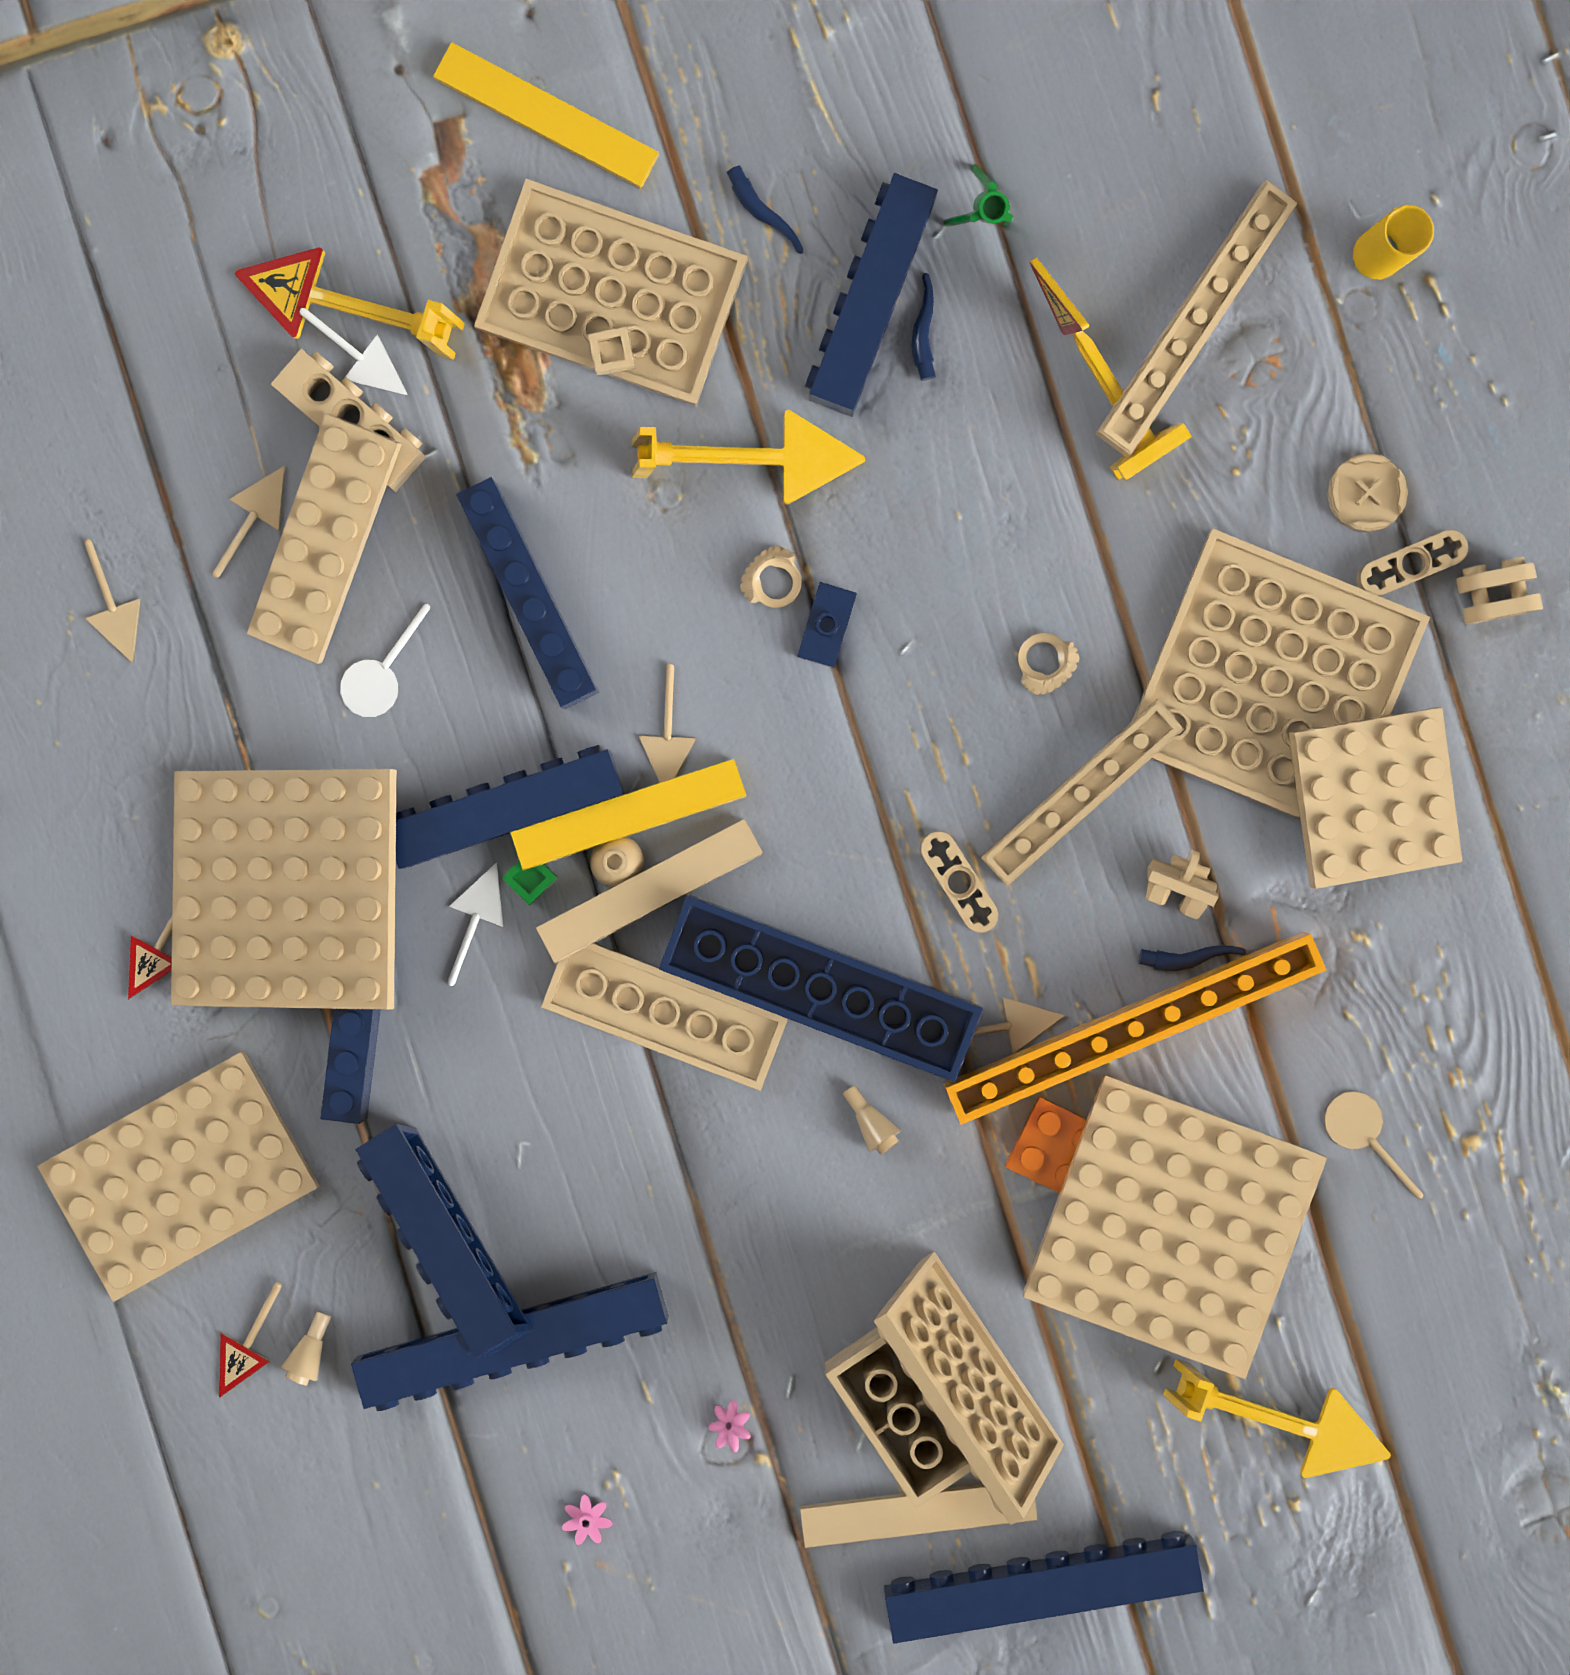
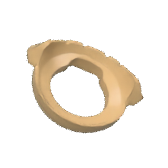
M774 546L756 556L754 562H751L749 567L745 569L746 574H743L741 578L740 589L741 592H744L743 596L748 598L750 603L760 602L771 608L784 607L793 602L800 592L802 583L800 571L794 564V553H790L791 551L787 550V548ZM769 565L785 569L792 578L791 591L781 599H772L762 590L759 575Z
M1049 633L1035 634L1024 641L1018 653V664L1023 673L1021 683L1025 685L1024 687L1029 692L1036 695H1043L1046 692L1050 693L1055 688H1059L1062 683L1067 681V678L1072 676L1071 672L1077 669L1078 665L1076 663L1079 662V654L1076 653L1078 649L1074 647L1073 641L1063 642L1059 637ZM1047 643L1056 649L1060 667L1054 673L1044 675L1029 667L1026 659L1027 653L1035 644Z

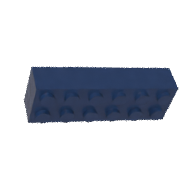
M395 1124L355 1149L360 1157L357 1165L361 1173L369 1182L374 1181L380 1192L377 1195V1200L381 1208L388 1216L393 1214L400 1227L396 1232L401 1243L407 1250L413 1249L419 1260L416 1268L424 1282L428 1285L432 1283L440 1296L436 1299V1303L445 1318L448 1320L452 1318L460 1331L456 1334V1337L465 1353L468 1355L472 1353L475 1358L491 1356L532 1331V1327L417 1129Z

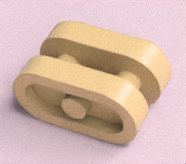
M1518 557L1501 561V569L1487 571L1486 564L1462 569L1463 577L1456 578L1459 594L1471 593L1474 605L1473 607L1462 609L1465 625L1542 610L1543 605L1540 593L1528 595L1525 583L1526 581L1537 579L1534 563H1526L1525 557ZM1510 586L1512 599L1489 602L1487 589Z

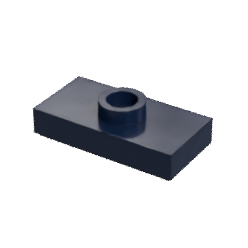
M823 582L819 583L797 655L798 658L835 668L856 599V592Z

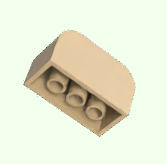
M877 1327L825 1361V1375L915 1509L971 1472L967 1459L959 1447L949 1440L944 1425L936 1413L927 1407L922 1392L914 1380L904 1373L899 1358L891 1346L882 1340Z

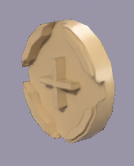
M1366 453L1353 456L1336 469L1329 481L1327 497L1330 510L1341 524L1353 531L1369 533L1382 530L1397 519L1406 506L1408 488L1404 474L1391 463V460L1382 455Z

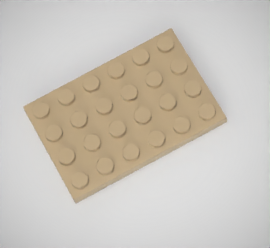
M525 179L474 327L476 330L595 371L588 334L627 327L635 368L604 375L697 406L746 267L748 256Z
M245 1051L232 1056L37 1166L113 1302L320 1186Z
M934 1251L919 1261L873 1321L877 1325V1330L882 1340L891 1346L899 1358L904 1373L914 1380L922 1392L927 1407L936 1413L944 1425L949 1440L959 1447L967 1459L972 1474L981 1480L991 1495L994 1507L998 1512L1003 1513L1010 1525L1026 1516L1060 1454L1064 1443Z

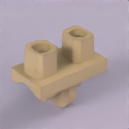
M1191 850L1186 859L1173 854L1170 864L1152 858L1147 868L1148 883L1145 894L1148 901L1158 905H1165L1171 890L1184 896L1179 905V911L1197 920L1208 905L1214 907L1218 899V894H1216L1217 883L1207 880L1210 868L1198 864L1200 852Z

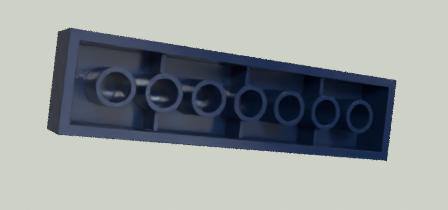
M690 894L685 898L659 967L661 971L952 1082H956L983 1008L976 1003Z

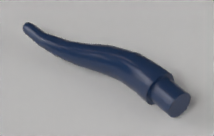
M738 165L728 170L727 175L733 185L732 189L743 208L757 220L777 229L791 241L796 252L802 254L803 247L794 231L778 214L759 199L741 166Z
M924 273L922 276L925 288L923 305L914 324L911 341L912 356L915 367L918 368L921 381L936 377L932 363L934 359L929 342L934 297L928 273Z
M1217 945L1183 954L1141 949L1138 964L1151 966L1155 970L1180 971L1194 968L1217 956L1226 954L1245 955L1246 949Z

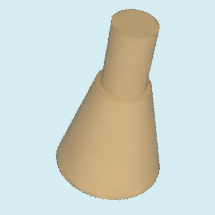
M855 1085L843 1093V1096L857 1114L856 1119L869 1153L877 1150L881 1155L899 1142L896 1135L901 1130L872 1105L869 1106Z
M316 1311L308 1333L302 1337L281 1366V1368L287 1371L285 1378L307 1386L309 1380L317 1381L323 1345L322 1338L330 1321V1315Z

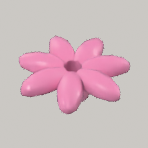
M732 1400L727 1407V1411L719 1405L715 1406L714 1411L719 1421L709 1424L708 1429L719 1433L715 1443L716 1448H722L728 1442L731 1451L737 1452L739 1448L738 1437L741 1439H749L751 1437L750 1432L744 1428V1423L749 1419L750 1413L742 1412L737 1415V1402Z
M584 1494L581 1497L580 1509L574 1505H565V1511L574 1519L565 1522L562 1529L564 1531L577 1530L575 1535L577 1545L583 1543L587 1534L595 1543H601L602 1538L598 1528H610L613 1524L611 1520L599 1517L606 1508V1502H600L591 1509V1501Z

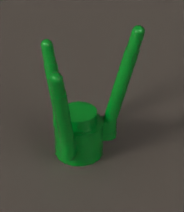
M973 164L971 170L985 187V191L980 193L974 200V211L945 219L943 222L944 226H955L977 222L978 220L990 224L1000 223L1002 226H1006L1008 222L1013 220L1012 214L1009 213L1010 205L1007 197L1001 192H997V184L991 181L978 165Z

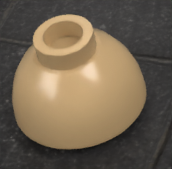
M624 837L594 847L590 855V867L594 877L602 885L613 888L642 873L644 856L640 846L633 839Z

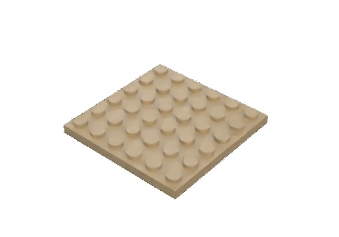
M1212 528L1208 533L1133 720L1154 701L1158 700L1184 730L1151 759L1300 819L1289 732L1391 715L1430 617Z
M397 770L174 771L171 1006L394 1009Z
M1103 1074L1022 1296L1023 1298L1246 1380L1327 1157Z

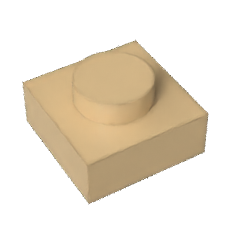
M627 327L588 334L597 376L635 368Z

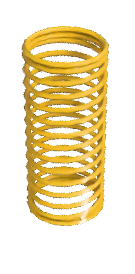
M1402 205L1394 208L1357 239L1353 248V260L1356 268L1362 275L1370 279L1382 280L1396 273L1430 246L1434 238V225L1431 217L1424 209L1416 205ZM1387 236L1391 237L1396 243L1398 250L1394 249L1389 243Z

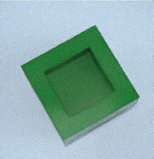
M520 860L502 877L528 905H531L558 878L545 864L523 871Z

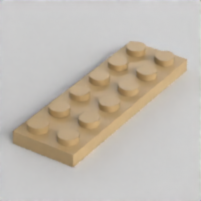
M325 413L247 635L316 664L323 662L402 443L332 414Z
M596 943L558 962L541 1008L759 1091L762 1089L788 1021L785 1017L661 971L659 967Z

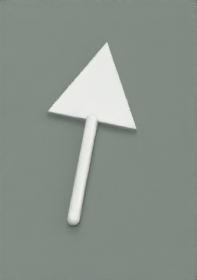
M306 308L300 309V314L358 360L346 375L351 382L407 395L378 335H376L364 353L361 354Z
M497 862L449 906L472 915L447 981L449 986H453L456 982L479 919L504 927Z

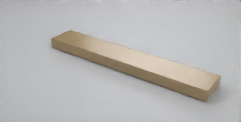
M1158 700L1154 701L985 852L981 858L1008 886L1184 728Z
M743 819L536 927L555 964L763 855V852L746 820Z
M983 1484L946 1488L916 1509L905 1493L800 1506L805 1548L1009 1523L1004 1514L998 1512L994 1507L991 1495ZM1035 1499L1024 1519L1018 1522L1038 1520Z

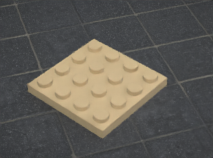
M1433 707L1289 732L1310 888H1324L1463 862L1443 707Z

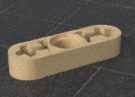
M1443 531L1365 564L1357 574V586L1370 593L1382 596L1460 563L1468 553V542L1464 535L1458 531ZM1443 538L1446 539L1447 543L1455 542L1457 549L1452 552L1453 559H1451L1449 554H1444L1435 559L1431 558L1429 552L1444 546ZM1424 545H1428V551L1424 548ZM1407 553H1415L1422 560V569L1416 575L1408 574L1402 567V559ZM1388 560H1392V566L1388 563ZM1432 561L1436 564L1435 568L1432 567ZM1372 568L1376 573L1393 568L1395 575L1380 582L1381 589L1376 584L1369 585L1367 582V578L1372 576ZM1396 576L1400 579L1399 583H1396Z
M937 831L928 834L921 843V855L962 921L974 932L984 933L991 930L998 921L997 907L958 845L945 832ZM934 838L938 842L946 840L949 847L944 851L950 861L957 856L961 862L947 868L942 875L937 870V867L944 866L942 860L938 856L931 858L928 854V851L932 848L930 841ZM955 871H964L970 877V887L964 893H954L948 886V878ZM976 889L981 893L980 897L974 898L978 906L990 909V913L986 916L988 923L985 925L978 921L971 922L970 917L973 916L974 911L969 903H966L963 908L958 903V900L970 897Z

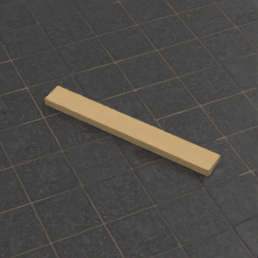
M1268 180L1260 185L1095 435L1125 457L1133 453L1284 225L1297 202Z

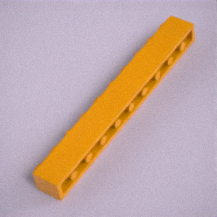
M1300 932L959 1076L956 1082H945L943 1086L957 1119L962 1125L1324 972L1326 967L1312 934Z

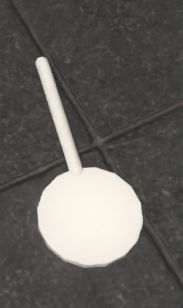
M429 604L422 606L383 663L377 660H362L354 663L345 671L341 680L340 694L344 704L353 713L362 717H377L385 714L394 705L398 696V681L395 673L389 666L430 610Z

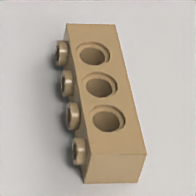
M300 349L273 380L271 385L319 427H321L325 413L343 419L344 414L348 410L358 409L360 411V420L356 425L380 435H389L390 439L402 443L387 483L393 491L397 492L426 458L418 450L423 443L406 428L399 433L388 423L393 417L376 402L369 407L360 400L359 397L364 392L347 377L340 382L329 372L334 366L317 351L312 356H309L303 349ZM320 384H329L331 388L329 397L324 401H314L313 392L315 388Z

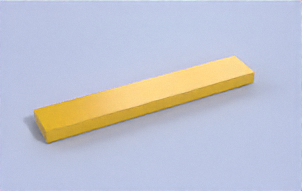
M453 42L449 45L433 76L435 81L640 190L659 157L658 151Z
M731 759L510 833L524 871L613 840L745 798L747 795L735 760Z

